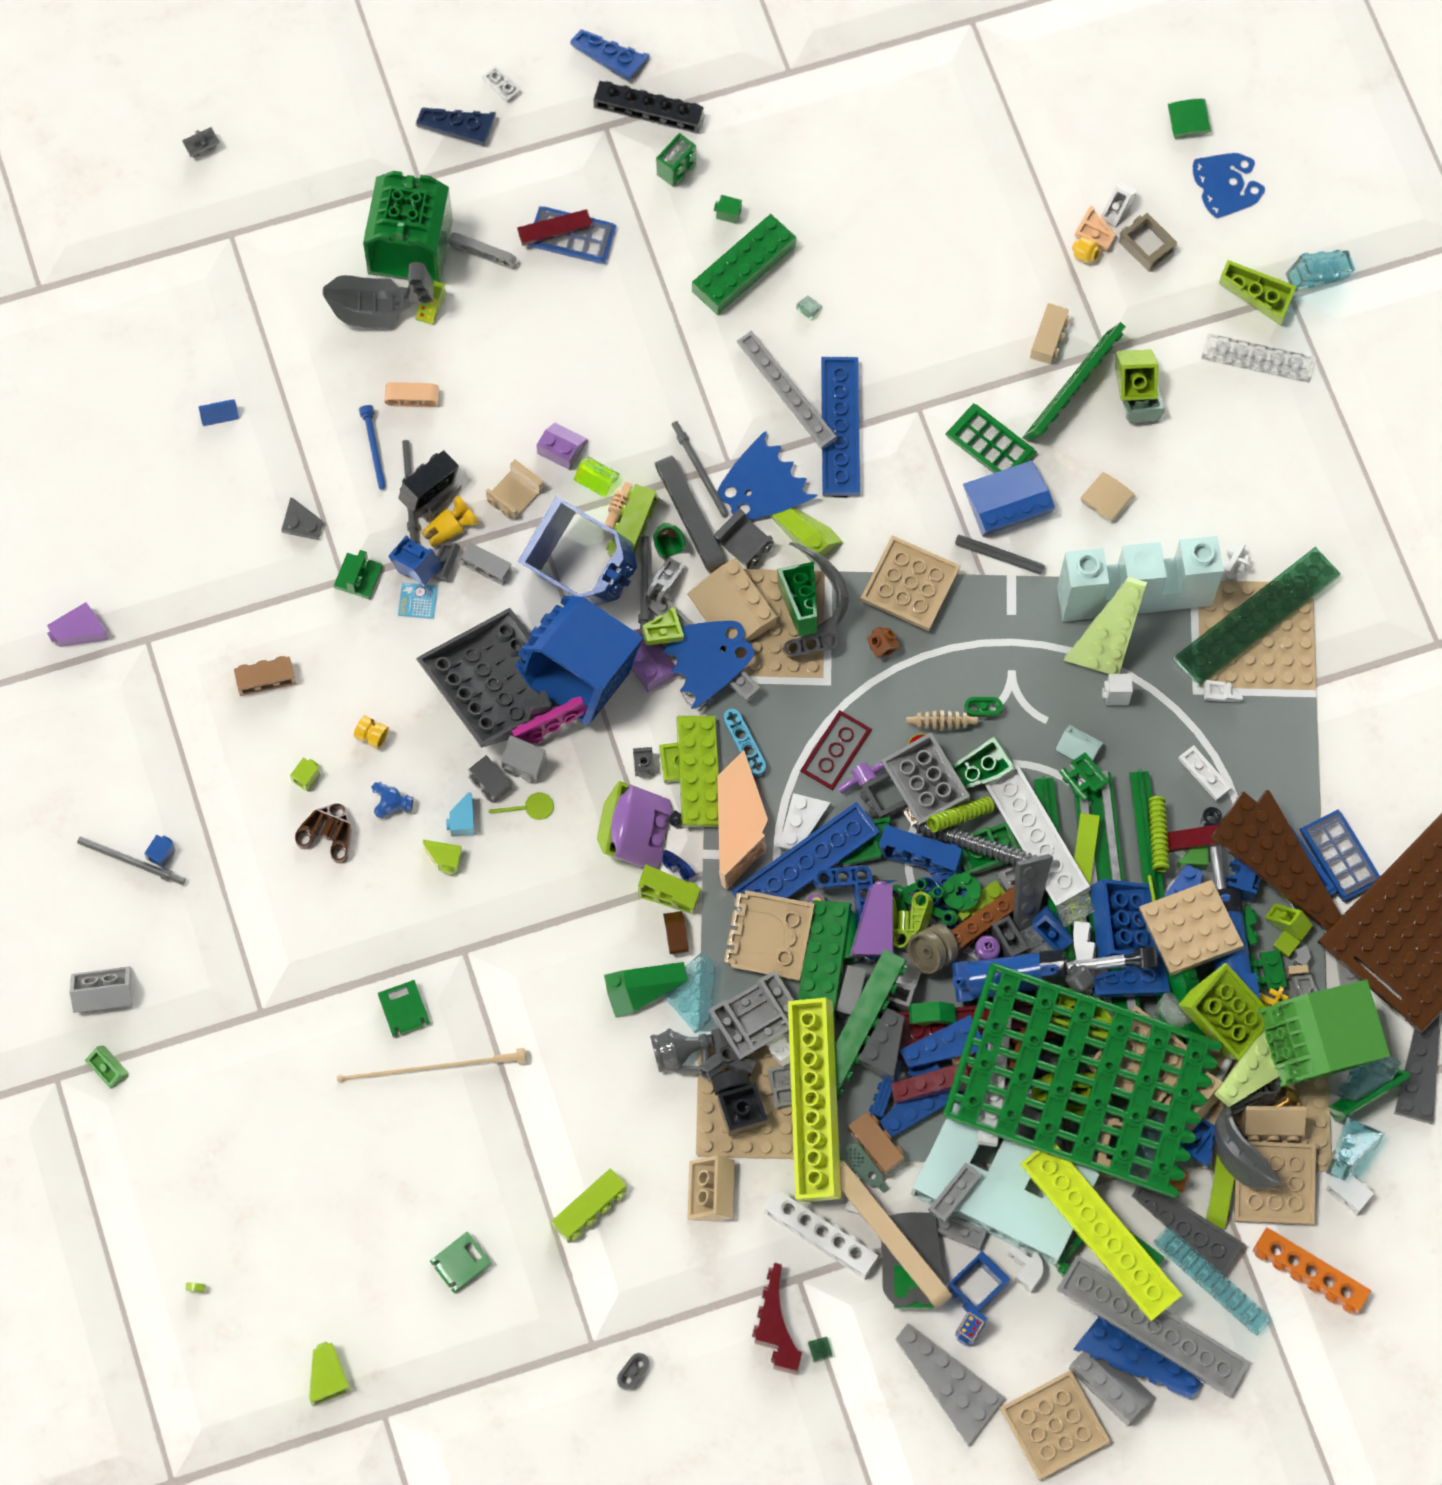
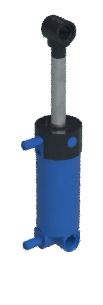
M1155 946L1136 949L1132 954L1068 962L1065 950L1059 949L972 962L951 963L957 1002L980 998L991 963H996L1069 988L1065 981L1068 974L1067 969L1074 964L1077 966L1083 964L1090 971L1135 965L1138 969L1158 966ZM996 972L993 983L998 984L1001 973ZM1021 981L1018 992L1038 991L1039 987ZM990 990L988 997H993L995 992Z

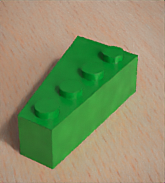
M814 561L777 569L778 588L798 636L817 633Z

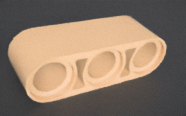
M389 382L385 385L384 403L386 405L404 407L438 406L439 386L436 384Z

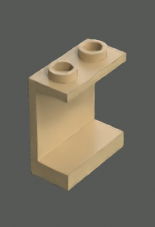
M514 459L510 464V472L492 491L489 488L486 490V500L490 505L500 508L506 517L516 520L544 489V481Z

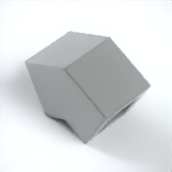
M1307 946L1295 950L1294 955L1296 959L1293 964L1296 966L1308 964L1311 955Z

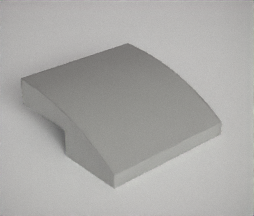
M790 1064L784 1067L767 1068L775 1108L792 1105Z

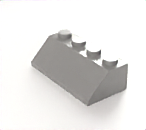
M1084 1351L1068 1368L1126 1426L1155 1398L1132 1374L1110 1366L1108 1361L1101 1358L1097 1360L1091 1358L1090 1354Z

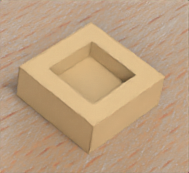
M1308 965L1288 966L1286 979H1291L1293 976L1308 975Z

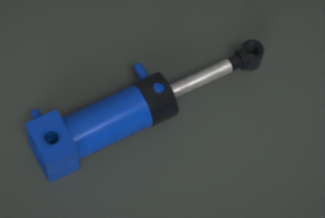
M1216 807L1205 809L1200 821L1201 826L1220 824L1222 819L1221 811ZM1212 816L1216 821L1210 822L1207 817ZM1209 846L1215 887L1244 945L1242 950L1213 960L1214 971L1224 963H1227L1260 1000L1257 975L1251 972L1241 890L1227 888L1221 846Z

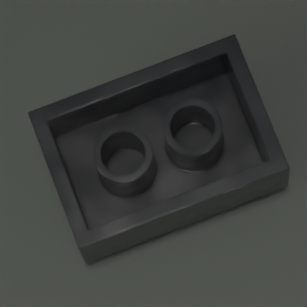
M445 450L439 454H433L429 462L426 464L422 463L417 467L415 473L412 475L408 474L403 478L398 499L413 514L455 482L459 465Z

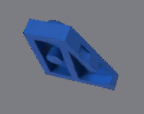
M1202 1119L1192 1131L1196 1136L1195 1141L1192 1143H1180L1179 1146L1189 1152L1190 1158L1209 1169L1215 1145V1125Z

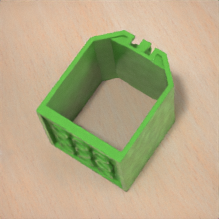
M1367 979L1304 994L1258 1009L1265 1025L1263 1029L1271 1052V1059L1274 1062L1275 1069H1278L1281 1087L1344 1072L1390 1057Z

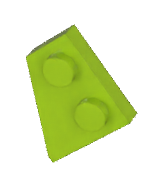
M675 607L670 608L666 614H660L653 621H649L642 626L646 645L683 641L684 638Z

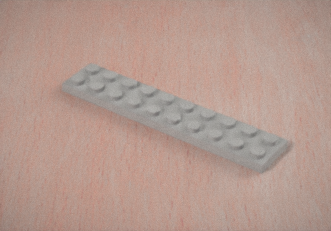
M1078 1255L1075 1256L1056 1290L1227 1397L1232 1396L1250 1363L1245 1358L1166 1309L1150 1322L1114 1277Z

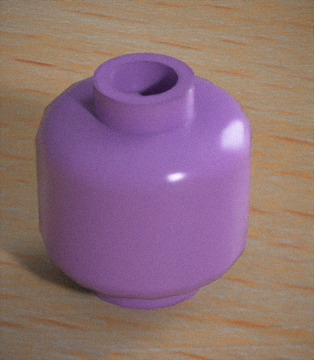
M986 935L978 939L974 953L978 960L995 959L1000 954L1001 946L996 938Z

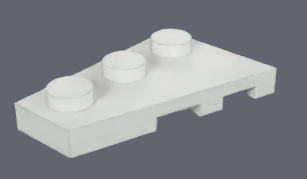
M793 793L779 849L788 851L808 837L831 805V802Z

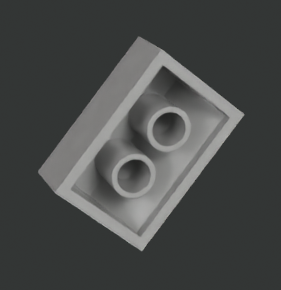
M130 966L71 974L70 998L73 1013H87L92 1010L105 1011L109 1008H126L132 1005L133 992Z

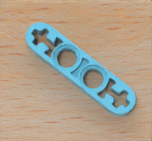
M728 709L724 713V724L739 753L746 747L754 749V753L746 755V757L750 761L748 763L752 775L760 777L766 770L765 761L739 711ZM729 715H732L733 717H736V718H735V723H736V725H737L736 727H734V723H733L732 720H728V719H729ZM742 730L746 733V736L743 739H738L735 733ZM753 759H755V762L758 766L761 765L760 771H758L757 769H753Z

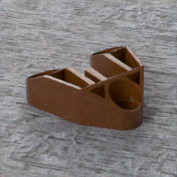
M334 803L315 809L296 831V845L300 849L310 848L316 836H318L324 821L327 820L320 835L326 839H331L337 825H339L334 835L330 854L335 863H344L349 856L352 832L346 808L342 804ZM335 809L343 811V814L340 816L332 815ZM303 835L310 838L306 844L299 843V838ZM341 849L345 852V855L342 858H336L334 852Z

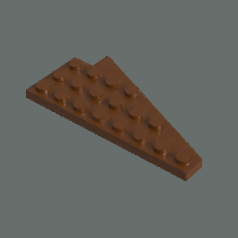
M1265 790L1256 802L1247 793L1241 792L1210 838L1327 932L1340 919L1341 914L1269 790Z

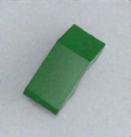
M940 1001L910 1004V1024L928 1026L936 1022L951 1025L956 1022L955 1004Z

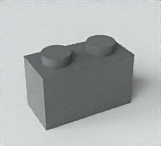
M487 755L468 769L469 780L474 786L478 785L482 789V795L487 800L490 798L493 803L511 790V782Z
M1010 916L992 924L990 933L999 941L1000 950L1004 957L1027 954L1028 947Z

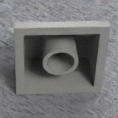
M510 735L501 761L502 768L508 774L514 775L515 773L527 782L534 781L537 783L547 763L546 750Z

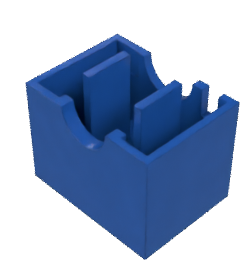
M405 536L388 555L398 573L406 577L409 575L423 586L442 567V564L431 548L427 549L410 540L408 536Z
M1234 858V861H1230L1229 867H1232L1231 870L1236 875H1226L1227 888L1241 890L1242 900L1253 902L1260 877L1238 859Z

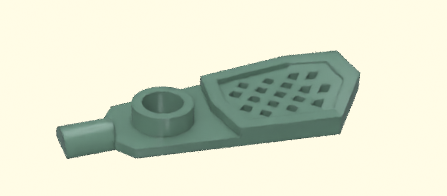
M847 1143L841 1149V1161L843 1160L861 1179L871 1187L877 1186L882 1192L889 1188L882 1181V1173L859 1143ZM870 1172L876 1174L874 1179L869 1178L868 1174Z

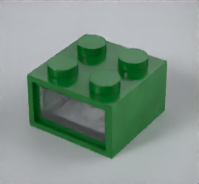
M678 133L656 157V175L672 187L682 182L685 174L689 170H693L697 164L696 145L681 133Z

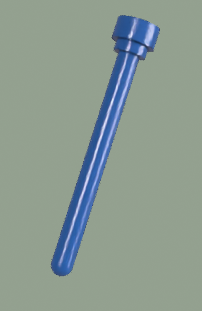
M364 405L359 408L360 417L365 420L378 488L384 490L386 485L372 421L375 414L374 407L372 405Z

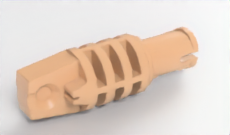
M626 481L621 490H616L608 507L609 514L605 525L613 530L619 518L622 517L620 513L623 505L627 506L629 501L627 495L632 484Z

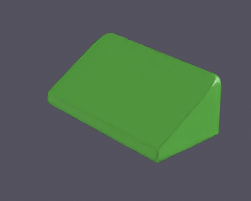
M104 1045L97 1046L85 1060L110 1089L128 1074V1071Z

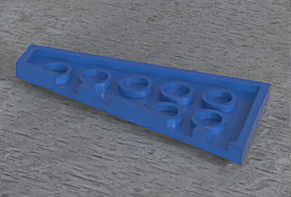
M1100 1317L1095 1320L1073 1349L1077 1352L1082 1350L1089 1353L1090 1357L1096 1360L1101 1358L1108 1361L1110 1366L1136 1377L1141 1375L1148 1378L1149 1382L1155 1385L1160 1383L1167 1386L1169 1391L1191 1399L1202 1385V1382L1189 1372Z

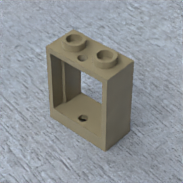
M1148 213L1138 216L1130 227L1126 226L1120 232L1119 243L1148 272L1176 249L1177 241ZM1143 225H1146L1164 243L1151 255H1148L1130 238Z

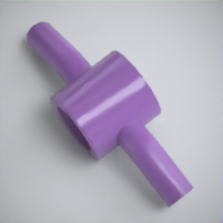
M867 762L861 763L851 771L853 777L837 787V789L842 794L857 783L861 787L862 784L876 778L875 773L884 770L885 767L882 762L872 767Z

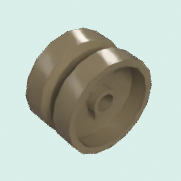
M932 925L912 935L908 941V955L912 964L925 974H932L954 963L958 955V946L953 934L942 925Z

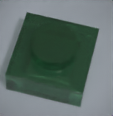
M827 1336L808 1341L813 1362L833 1357Z

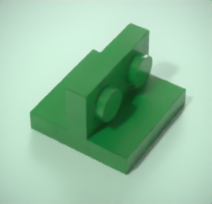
M359 550L358 555L347 552L335 580L334 588L370 600L383 564L369 560L366 551Z

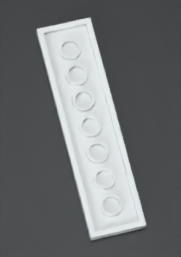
M1017 764L1014 766L1015 769L1002 778L984 784L1023 851H1026V854L1032 853V856L1046 854L1053 856L1045 889L1058 909L1088 892L1091 888Z

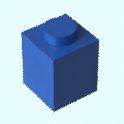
M156 834L144 853L146 860L163 869L175 851L173 841L167 836L163 835L161 837Z

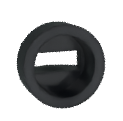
M676 810L669 818L672 826H682L681 814Z

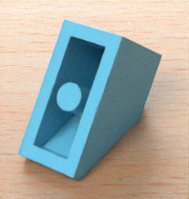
M469 792L449 812L450 819H446L447 830L451 831V837L474 835L472 792Z

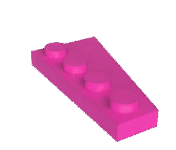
M581 696L573 698L567 703L553 708L550 712L539 715L526 724L519 725L516 729L512 730L514 737L530 744L535 742L539 744L544 741L543 737L550 732L556 733L560 730L563 723L569 724L584 714L587 706Z

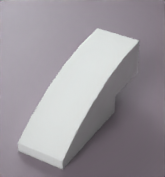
M1074 921L1073 936L1077 961L1096 958L1097 946L1095 943L1090 942L1092 933L1090 923Z

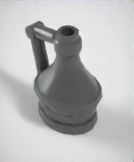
M668 1028L657 1036L655 1034L650 1036L659 1072H663L665 1069H674L677 1074H700L699 1066L682 1065L690 1055L699 1049H702L701 1064L709 1059V1047L714 1046L711 1034L688 1037Z

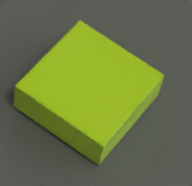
M1284 930L1272 947L1280 950L1281 954L1289 958L1300 941Z

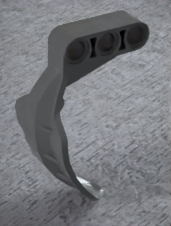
M414 262L408 265L409 285L407 288H399L390 278H364L341 275L323 286L322 295L336 317L343 323L360 328L387 329L394 324L402 312L413 304L430 303L434 300V281L423 263Z
M790 542L789 545L800 550L812 562L814 561L825 574L834 592L836 608L831 617L817 626V633L786 641L783 645V652L788 657H795L833 649L839 642L837 625L848 609V590L845 581L833 564L822 555L808 547ZM826 636H831L834 639L832 646L825 644L824 639ZM808 639H811L815 642V648L813 650H809L806 647V641ZM789 643L796 645L797 650L795 653L788 652L787 646Z
M1275 1079L1230 1107L1223 1103L1224 1108L1219 1113L1214 1126V1135L1217 1143L1216 1153L1221 1163L1237 1181L1254 1189L1279 1187L1281 1179L1276 1175L1264 1156L1244 1139L1238 1131L1232 1116L1244 1112L1246 1106L1268 1105L1276 1102L1281 1086Z

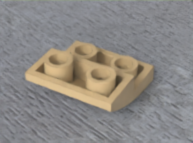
M1102 472L1080 499L1082 503L1095 509L1098 515L1112 522L1135 494L1124 484Z

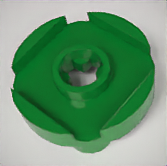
M969 873L955 874L943 884L945 889L943 899L951 910L965 913L973 910L979 904L982 893L981 887L977 879ZM959 889L967 890L965 892V897H962L961 895L957 896Z

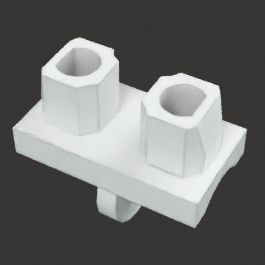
M1241 542L1238 546L1229 545L1226 554L1231 558L1230 561L1222 559L1223 573L1231 581L1234 580L1238 572L1243 573L1244 570L1250 571L1252 568V564L1249 562L1251 557L1248 556V552L1245 550L1246 545Z

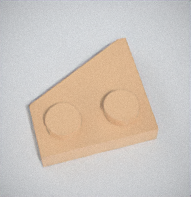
M1090 205L1074 236L1079 239L1086 237L1094 240L1099 244L1100 249L1107 252L1116 234L1106 225L1105 220L1096 214L1095 208Z

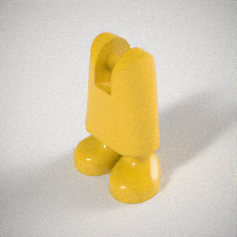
M457 496L454 498V509L451 512L445 509L421 534L424 538H428L438 531L439 533L429 541L432 547H437L443 542H447L463 533L462 528L476 526L479 524V521L470 509L468 510L462 498ZM463 515V517L460 520H456L458 517Z

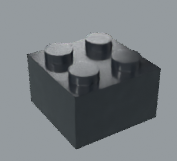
M756 1083L718 1094V1104L729 1137L767 1126L768 1119Z

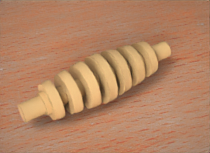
M940 710L939 717H937L936 711H932V717H929V712H924V717H921V712L917 713L915 717H906V724H915L919 729H921V724H924V729L927 730L929 729V724H932V730L935 731L937 724H939L940 731H944V724H947L948 731L952 730V724H955V730L959 729L960 724H962L963 729L967 728L969 724H977V717H969L964 712L962 717H960L959 712L956 711L955 717H952V711L948 710L947 717H944V710Z

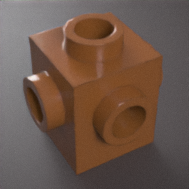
M877 627L866 638L876 658L889 657L900 648L896 635L891 628Z

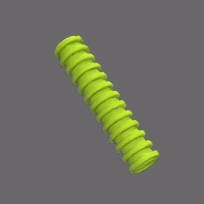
M986 796L931 815L927 818L928 828L931 832H938L965 821L987 815L994 811V802L990 797Z
M1153 796L1148 800L1150 809L1149 819L1151 820V852L1153 853L1151 855L1153 859L1152 869L1156 872H1165L1170 868L1168 859L1169 845L1167 842V811L1165 809L1166 799L1162 796Z

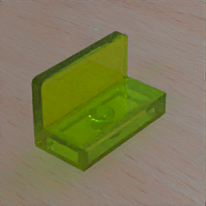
M587 456L581 460L574 476V481L605 497L611 484L618 479L620 473Z

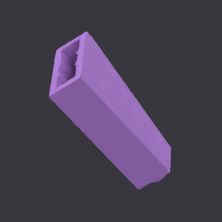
M875 882L868 889L850 951V957L880 958L884 949L893 953L892 885H887V882Z

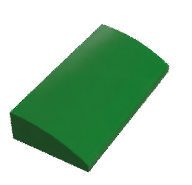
M1394 1067L1388 1069L1329 1105L1328 1109L1335 1121L1344 1120L1409 1080L1410 1074Z

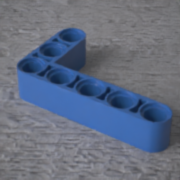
M867 866L820 870L813 879L814 886L817 889L853 888L858 927L866 900L860 897V891L868 893L869 887L873 885L871 870ZM857 872H863L866 875V880H860ZM838 874H844L847 877V881L841 882L838 879ZM820 875L826 876L828 879L827 884L819 881ZM862 957L867 963L875 962L879 958Z

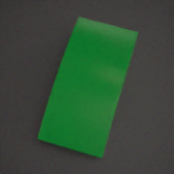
M1250 905L1244 909L1248 951L1254 949L1259 940L1256 931L1252 930L1257 924L1258 917L1255 910H1251Z

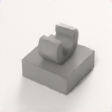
M1015 866L997 873V878L1005 892L1015 886Z

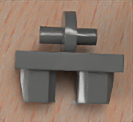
M212 127L201 132L197 130L194 135L182 140L190 157H196L200 152L207 149L211 150L220 144Z

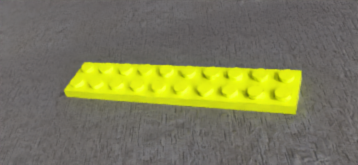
M1054 1143L1053 1148L1060 1150V1148ZM1036 1150L1020 1163V1166L1150 1322L1182 1296L1071 1162Z

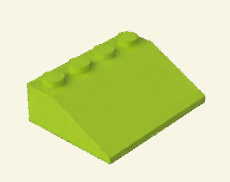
M1224 963L1191 989L1178 1005L1208 1038L1222 1043V1048L1219 1051L1228 1059L1239 1061L1264 1031L1263 1027L1265 1025L1258 1009L1266 1006L1227 963Z

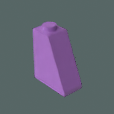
M87 602L47 625L49 639L52 643L56 641L59 647L108 639L105 629Z

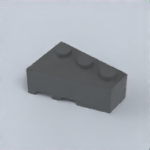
M886 1008L859 1057V1065L892 1082L895 1081L905 1025L904 1016Z

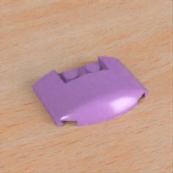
M629 785L624 795L619 797L612 816L611 843H615L617 850L614 856L642 868L647 864L657 869L664 853L662 846L668 816H671L670 799L634 785Z

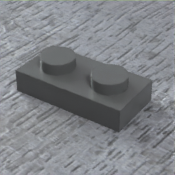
M443 542L441 544L437 558L442 567L432 577L433 579H448L460 549L457 543Z

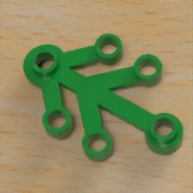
M917 879L915 883L906 887L902 885L892 886V896L896 900L899 911H908L905 902L912 905V896L908 894L916 890H925L928 887L926 879ZM920 881L924 882L923 888L919 887ZM936 886L927 894L932 899L941 898L945 895V889L942 886ZM938 888L941 889L940 896L936 894ZM895 891L900 893L898 898L894 896ZM924 895L918 898L917 903L919 906H923L926 903ZM933 906L932 915L941 918L945 925H954L958 922L959 916L955 910L943 911ZM947 914L951 915V921L946 920Z

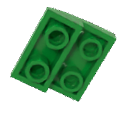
M1205 98L1188 99L1168 104L1172 132L1175 139L1189 134H1193L1195 137L1212 132Z

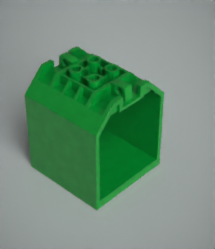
M391 171L376 177L363 240L368 275L408 280V265L420 262L426 266L432 280L441 283L453 222L450 189L447 185L429 175L421 174L420 178H415L413 175L403 176V173L400 171Z

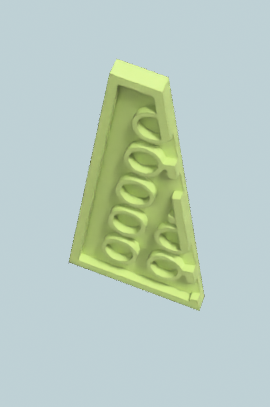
M1128 577L1117 590L1114 597L1105 605L1102 612L1097 615L1085 630L1082 637L1077 640L1070 652L1065 655L1064 661L1107 674H1119L1147 582Z
M1264 1031L1241 1057L1214 1093L1228 1107L1279 1077L1278 1069H1275L1274 1062L1271 1059V1052Z

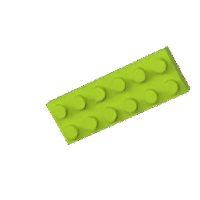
M677 716L682 827H719L715 716Z

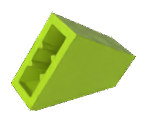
M328 1342L320 1343L316 1346V1349H313L309 1394L312 1406L350 1391L332 1342L329 1344Z

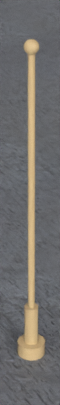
M517 1048V1053L493 1055V1058L348 1076L338 1075L336 1079L338 1082H343L348 1079L493 1061L494 1063L518 1060V1064H525V1049Z

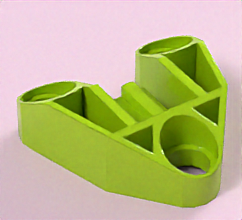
M922 891L916 892L912 897L911 910L899 911V915L897 913L896 900L892 896L894 946L906 949L911 936L927 928L933 909V900L929 894ZM924 895L926 903L923 906H919L917 903L918 898ZM905 935L906 942L903 945H899L898 939Z

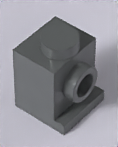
M652 747L633 748L635 776L648 778L654 775Z

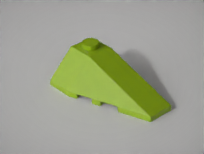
M795 507L769 515L794 543L808 547L823 557L842 543V540L830 527Z

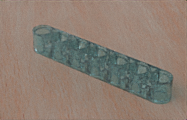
M1166 1227L1155 1238L1153 1243L1160 1251L1252 1333L1259 1335L1271 1321L1266 1312L1173 1229Z

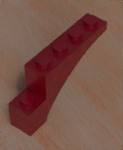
M959 1064L891 1083L895 1103L899 1104L923 1097L950 1093ZM967 1064L964 1072L966 1076L970 1075L972 1069L969 1064ZM961 1082L959 1091H965L967 1084Z
M774 1262L773 1268L769 1267L766 1279L770 1281L768 1287L764 1286L762 1299H765L763 1306H759L757 1318H760L758 1326L754 1325L752 1337L755 1338L754 1344L777 1349V1351L773 1350L771 1363H774L773 1369L797 1375L802 1351H798L783 1320L779 1297L782 1264Z

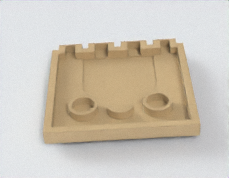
M745 890V894L737 893L734 907L742 908V910H733L731 926L738 927V931L732 929L729 931L727 945L734 946V950L726 949L724 962L731 964L730 968L766 975L775 970L781 978L800 981L814 903Z

